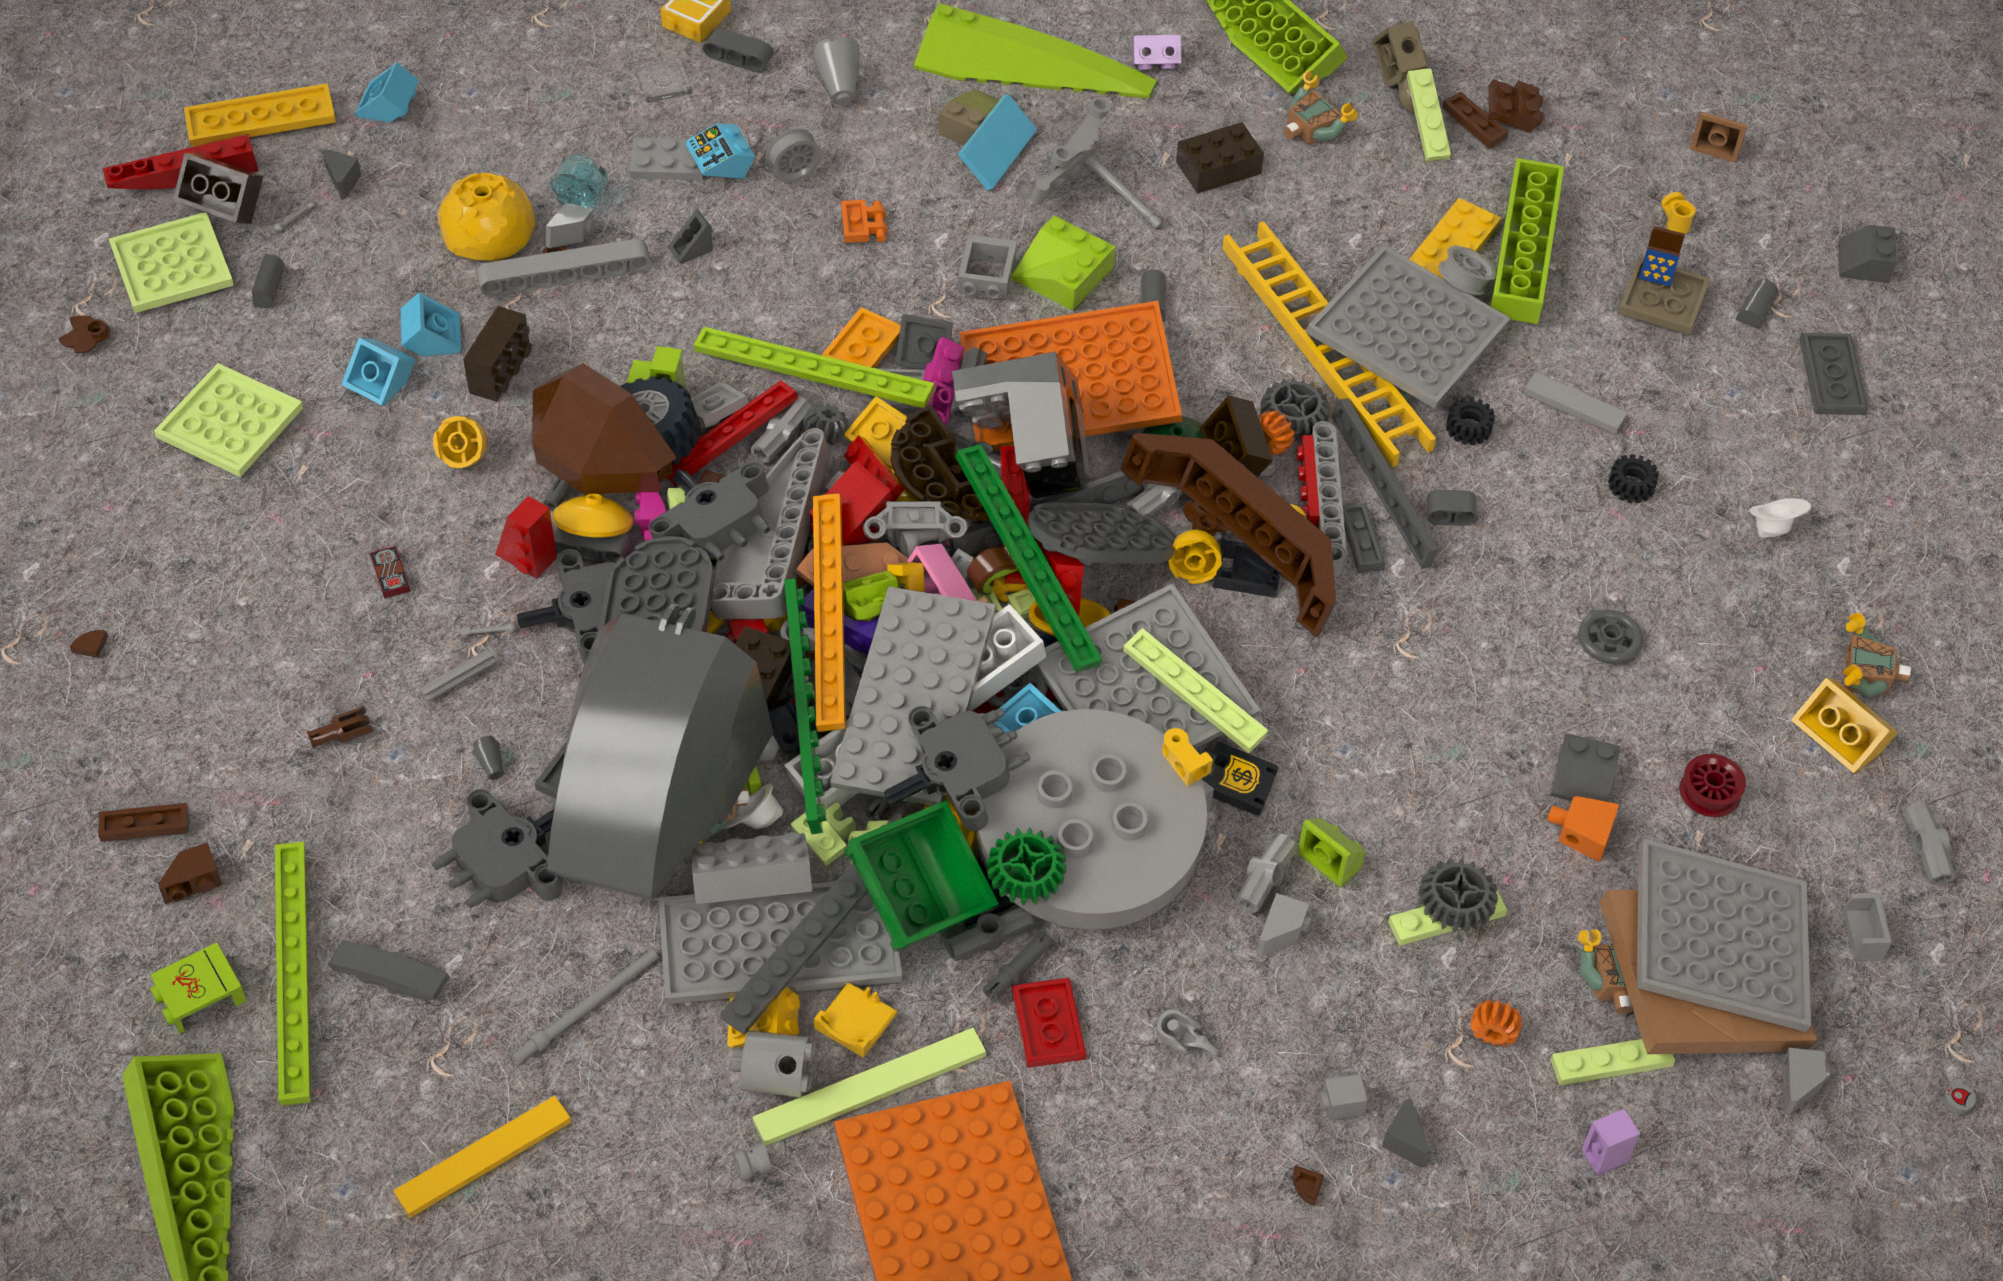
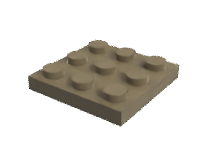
M1639 257L1618 313L1690 335L1710 278L1676 268L1671 286L1639 279L1644 258Z

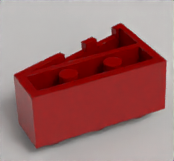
M528 496L507 516L495 555L517 567L521 573L529 574L536 579L557 559L550 508Z

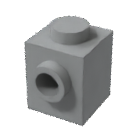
M1360 1074L1351 1076L1335 1075L1325 1079L1323 1090L1319 1092V1103L1322 1110L1326 1109L1329 1120L1361 1116L1365 1113L1368 1100Z

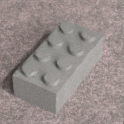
M790 832L783 836L769 837L762 835L746 840L734 838L726 842H703L692 850L691 864L696 904L812 892L810 860L805 833Z

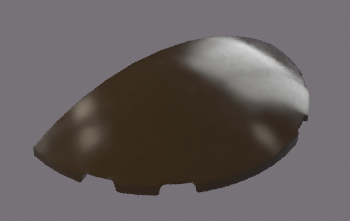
M931 405L924 407L908 416L901 429L895 431L891 442L890 461L894 474L900 484L919 502H941V508L951 516H959L969 520H990L955 457L957 453L955 449L956 439Z

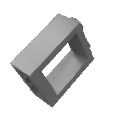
M968 234L958 275V294L1007 301L1016 261L1017 241ZM971 259L1005 264L1003 277L969 274L968 269Z

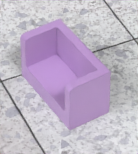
M1624 1109L1592 1122L1582 1147V1152L1597 1175L1629 1162L1640 1132Z

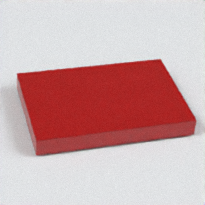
M1070 977L1012 985L1011 991L1027 1068L1086 1060V1050Z

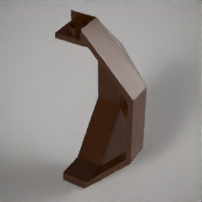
M584 363L550 378L533 390L532 445L538 464L584 495L661 491L660 482L673 473L672 461L677 457L631 393Z

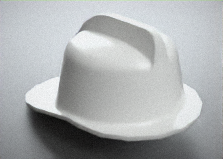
M1781 499L1765 505L1754 506L1750 508V513L1756 516V527L1760 537H1776L1788 533L1791 530L1795 517L1808 513L1811 510V504L1803 499Z
M768 783L755 793L749 795L747 806H735V817L727 820L724 828H730L742 822L755 830L770 826L781 817L783 809L771 793L773 785Z

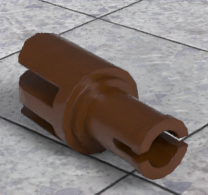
M365 706L332 717L333 720L330 721L331 724L307 731L312 748L336 739L344 743L374 732L372 726L368 725L370 723L369 717L364 715L366 713Z

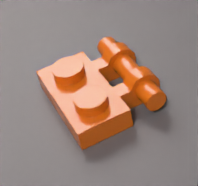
M865 199L841 201L845 243L868 242L869 234H874L878 242L886 241V234L888 233L887 224L884 222L886 211L882 207L881 201H874L873 206H866ZM872 218L874 222H868L867 219Z

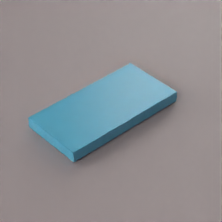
M1006 94L1002 96L960 150L958 156L988 191L997 184L1037 131V128L1012 97Z

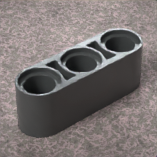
M716 28L703 45V51L708 57L758 73L765 69L774 55V50L768 43L721 28Z
M557 527L554 534L557 555L565 549H574L581 554L583 561L594 563H616L621 557L625 559L632 544V538L627 533L612 537H585L568 533Z

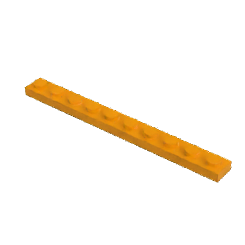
M840 493L813 496L816 727L818 732L846 729L842 500Z

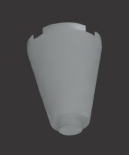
M839 36L837 37L838 40L830 41V38L820 41L813 48V59L832 101L839 105H847L854 100L856 94L860 50L857 42L852 38Z

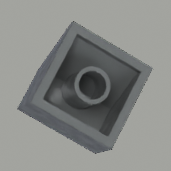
M1869 225L1839 240V277L1889 283L1896 265L1895 228Z
M1565 733L1550 796L1572 801L1573 797L1579 796L1608 802L1621 746Z

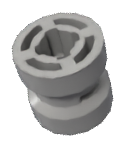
M762 1142L753 1145L750 1152L743 1149L732 1152L741 1181L751 1179L752 1175L756 1174V1171L761 1174L772 1171L769 1156Z

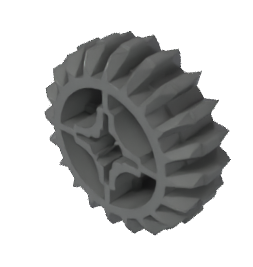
M1294 377L1291 382H1288L1283 378L1281 384L1274 382L1272 387L1267 388L1261 400L1260 413L1263 414L1264 412L1277 410L1280 415L1286 414L1287 422L1292 423L1290 427L1296 432L1293 437L1297 441L1300 436L1312 435L1313 426L1316 423L1328 421L1330 405L1327 402V395L1322 394L1321 388H1315L1314 382L1306 384L1304 379L1301 382H1297Z
M1450 858L1447 864L1439 861L1436 867L1431 866L1427 874L1423 876L1422 885L1419 888L1420 906L1424 907L1425 915H1432V924L1440 921L1442 923V930L1447 926H1451L1454 933L1458 928H1462L1467 933L1470 926L1477 930L1481 923L1486 925L1490 916L1494 914L1495 905L1498 902V894H1496L1497 885L1492 883V875H1484V867L1476 869L1474 861L1470 865L1464 864L1463 858L1459 860V863H1455Z

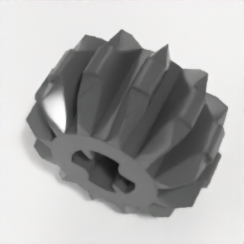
M818 403L816 406H810L803 421V428L806 431L813 428L821 429L826 441L831 445L841 441L848 427V419L845 418V413L838 411V407H830L829 404L824 406Z

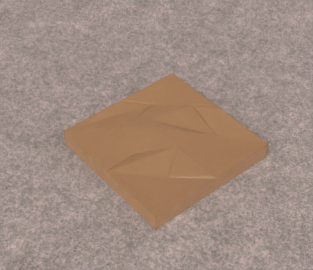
M1607 890L1599 901L1647 1054L1787 1052L1789 1047L1810 1050L1816 1043L1817 1037L1812 1023L1811 1027L1806 1032L1637 988L1638 890Z

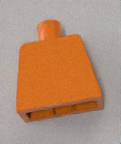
M1575 796L1572 799L1569 810L1552 805L1547 821L1563 826L1559 841L1562 844L1600 862L1619 804Z

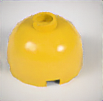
M453 416L441 422L442 424L439 426V429L435 431L433 447L436 456L451 468H467L475 465L486 453L488 438L485 429L479 422L469 417Z
M1198 529L1187 530L1175 538L1171 548L1175 549V553L1168 560L1169 569L1178 579L1180 577L1187 579L1188 583L1191 584L1204 583L1213 579L1216 571L1222 564L1221 549L1216 539L1209 533Z

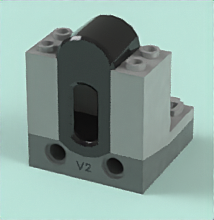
M1056 352L952 371L955 398L959 404L960 411L966 416H971L972 422L979 429L1004 426V422L1012 424L1016 462L1024 472L1026 486L1031 497L1037 499L1082 491L1085 488L1086 479H1091L1078 378Z

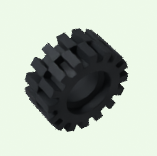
M1466 397L1461 398V403L1456 400L1454 405L1450 407L1446 422V430L1449 431V436L1455 435L1454 440L1458 442L1461 439L1464 445L1469 441L1471 446L1475 445L1476 441L1479 444H1482L1484 439L1487 441L1492 433L1495 421L1493 408L1489 409L1490 405L1488 403L1482 405L1483 400L1479 399L1478 402H1475L1474 397H1470L1469 401L1466 400ZM1462 419H1474L1478 424H1468Z
M1630 454L1629 459L1627 455L1622 456L1621 459L1618 458L1612 466L1608 483H1610L1609 489L1613 490L1612 494L1614 496L1620 494L1619 499L1622 501L1624 498H1628L1627 503H1632L1633 499L1636 500V503H1641L1642 499L1647 501L1649 496L1652 497L1658 482L1659 471H1656L1657 467L1655 464L1650 466L1651 460L1643 461L1644 456L1641 455L1639 459H1636L1635 454ZM1625 476L1638 477L1642 482L1630 481Z

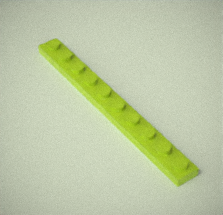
M703 327L693 344L695 352L920 408L927 407L936 390L935 384L932 382L708 327Z
M304 841L275 845L278 1100L280 1106L311 1102L306 847Z

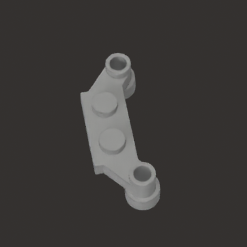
M886 502V508L876 517L869 518L863 526L866 537L874 540L882 537L886 530H941L947 537L952 539L962 537L967 530L965 520L959 516H951L941 508V502ZM871 525L875 526L877 533H872L869 527ZM950 525L957 527V533H953L950 530Z

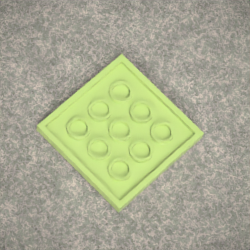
M207 212L109 238L134 313L234 286Z
M217 363L154 430L156 438L241 477L301 412L303 404L302 401Z

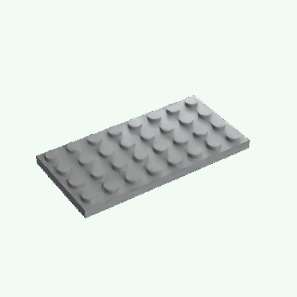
M888 587L830 780L832 788L885 797L884 791L917 774L915 767L922 764L924 754L913 736L908 715L913 708L926 706L932 710L938 722L941 723L958 713L969 711L996 614V604ZM921 722L918 726L926 725L928 722ZM924 789L904 799V801L933 806L943 802L945 795L936 792L929 795L927 790Z
M836 881L811 883L812 892L703 904L695 903V894L658 897L666 1004L735 997ZM868 893L787 985L789 989L793 992L843 988L847 983H851L854 986L902 982L899 951H893L890 945V936Z

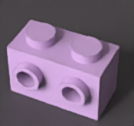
M1181 35L1132 36V65H1138V70L1152 69V65H1161V69H1175V64L1181 63ZM1166 48L1170 50V56L1166 55ZM1143 49L1147 50L1148 54L1146 57L1142 54Z

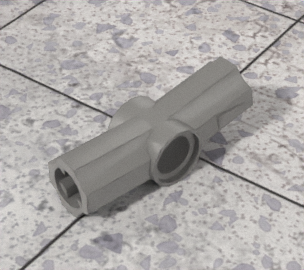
M799 396L796 401L785 408L780 416H774L769 421L765 433L751 447V453L758 462L762 464L770 462L785 446L791 447L798 438L800 428L804 424L805 415L810 406H813L807 399Z
M1148 484L1144 492L1127 504V508L1142 516L1145 514L1152 516L1162 507L1168 509L1173 506L1184 492L1179 487Z
M1916 801L1910 806H1906L1903 814L1912 832V848L1916 855H1921L1929 883L1943 885L1953 881L1956 875L1948 854L1950 841L1946 829L1938 827L1929 805L1925 804L1924 801Z
M1280 833L1278 837H1274L1261 857L1254 856L1250 860L1247 868L1248 878L1236 898L1237 905L1246 912L1255 914L1256 911H1260L1272 887H1278L1282 883L1285 866L1298 850L1296 842L1290 839L1288 835Z

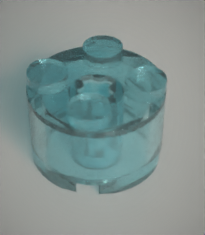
M570 154L568 158L562 160L551 182L552 190L557 195L556 200L561 205H564L566 202L593 209L608 181L606 171L601 166L599 169L594 166V160L580 154Z

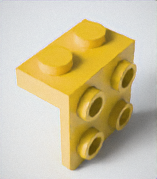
M786 987L749 1030L797 1036L799 1034V995ZM728 1024L727 1045L732 1049L734 1047H744L747 1033L743 1035Z

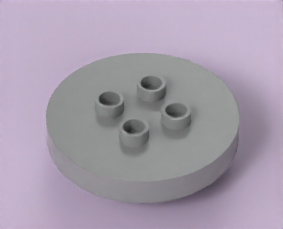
M1076 709L1053 713L1036 719L1017 730L1016 734L1018 737L1000 749L1006 760L1025 752L1029 754L1030 760L1009 772L1010 779L1006 787L983 799L988 815V823L981 830L975 831L981 860L988 872L987 859L990 857L989 851L991 847H995L997 839L1004 840L1006 832L1015 836L1017 828L1021 830L1022 834L1027 833V829L1030 827L1033 831L1032 834L1037 835L1042 830L1044 839L1052 835L1054 838L1053 844L1060 843L1061 853H1064L1066 856L1064 864L1067 866L1066 874L1063 875V884L1058 885L1056 894L1049 892V899L1047 901L1038 897V903L1035 905L1031 899H1027L1026 904L1023 906L1021 899L1016 898L1014 903L1043 920L1079 929H1107L1132 924L1158 912L1169 904L1187 885L1199 862L1207 826V803L1201 781L1198 780L1186 786L1164 757L1162 746L1165 734L1137 718L1099 709ZM1018 852L1010 855L1004 863L1009 862V859L1015 858ZM1045 870L1044 874L1037 875L1035 881L1043 878L1049 870Z

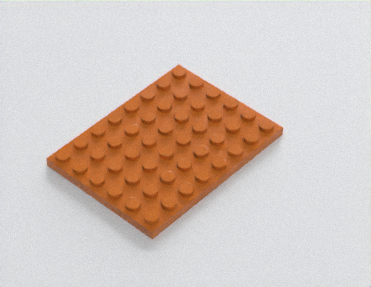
M1158 301L959 332L961 346L965 347L963 358L965 351L970 350L971 347L980 348L983 352L987 353L986 365L1056 352L1078 378L1085 437L1182 422V413ZM1004 422V426L991 429H979L973 423L976 442L990 444L993 447V451L1000 450L1001 446H1014L1012 424H1009V422Z
M1011 1081L834 1121L835 1132L876 1281H1072Z

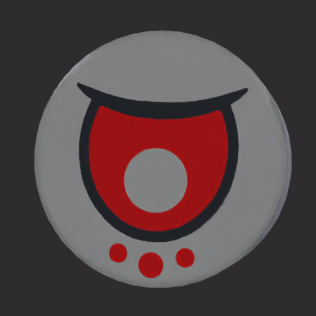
M1962 1083L1950 1085L1943 1095L1945 1107L1958 1115L1969 1113L1976 1102L1974 1091Z

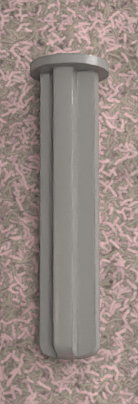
M489 645L486 646L485 651L422 686L420 692L423 698L431 701L493 664L499 665L500 662L496 653Z

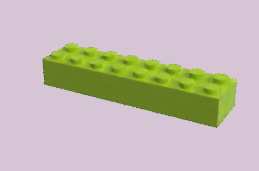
M1516 158L1490 304L1492 308L1510 317V320L1538 324L1545 295L1564 166Z

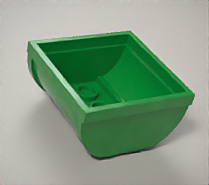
M947 801L855 837L848 842L849 846L844 850L847 859L852 860L890 936V945L894 952L902 951L950 930L998 905Z

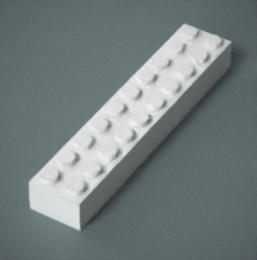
M1010 604L995 614L969 711H973L1046 658L1043 640ZM846 729L831 731L819 740L820 746L815 747V753L820 755L822 771L817 772L818 779H822L824 796L820 797V805L824 804L825 809L834 803H840L841 806L859 793L832 788L830 784ZM799 754L784 766L790 781L804 796L801 755Z

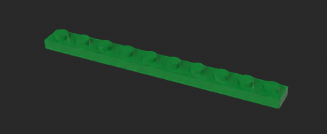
M979 444L957 450L955 457L1073 669L1077 673L1100 666L1103 659L982 445Z
M792 578L784 580L806 820L813 835L823 833L822 822L827 821L825 805H820V797L824 796L822 779H818L817 772L822 771L820 755L815 753V747H819L820 744L818 732L813 730V723H816L815 706H811L810 699L815 698L813 683L808 681V675L813 673L811 660L806 658V651H810L809 638L807 634L804 635L803 629L808 627L806 612L802 611L801 605L806 604L804 589L798 588L796 579Z

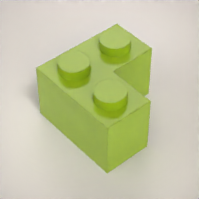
M657 346L652 362L633 360L627 382L630 384L635 382V379L642 378L646 380L649 377H657L661 380L663 377L672 380V382L679 383L684 388L685 375L682 349Z

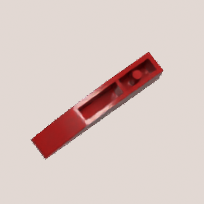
M249 134L103 168L107 188L112 189L176 188L184 153L201 154L250 172H258L259 170Z

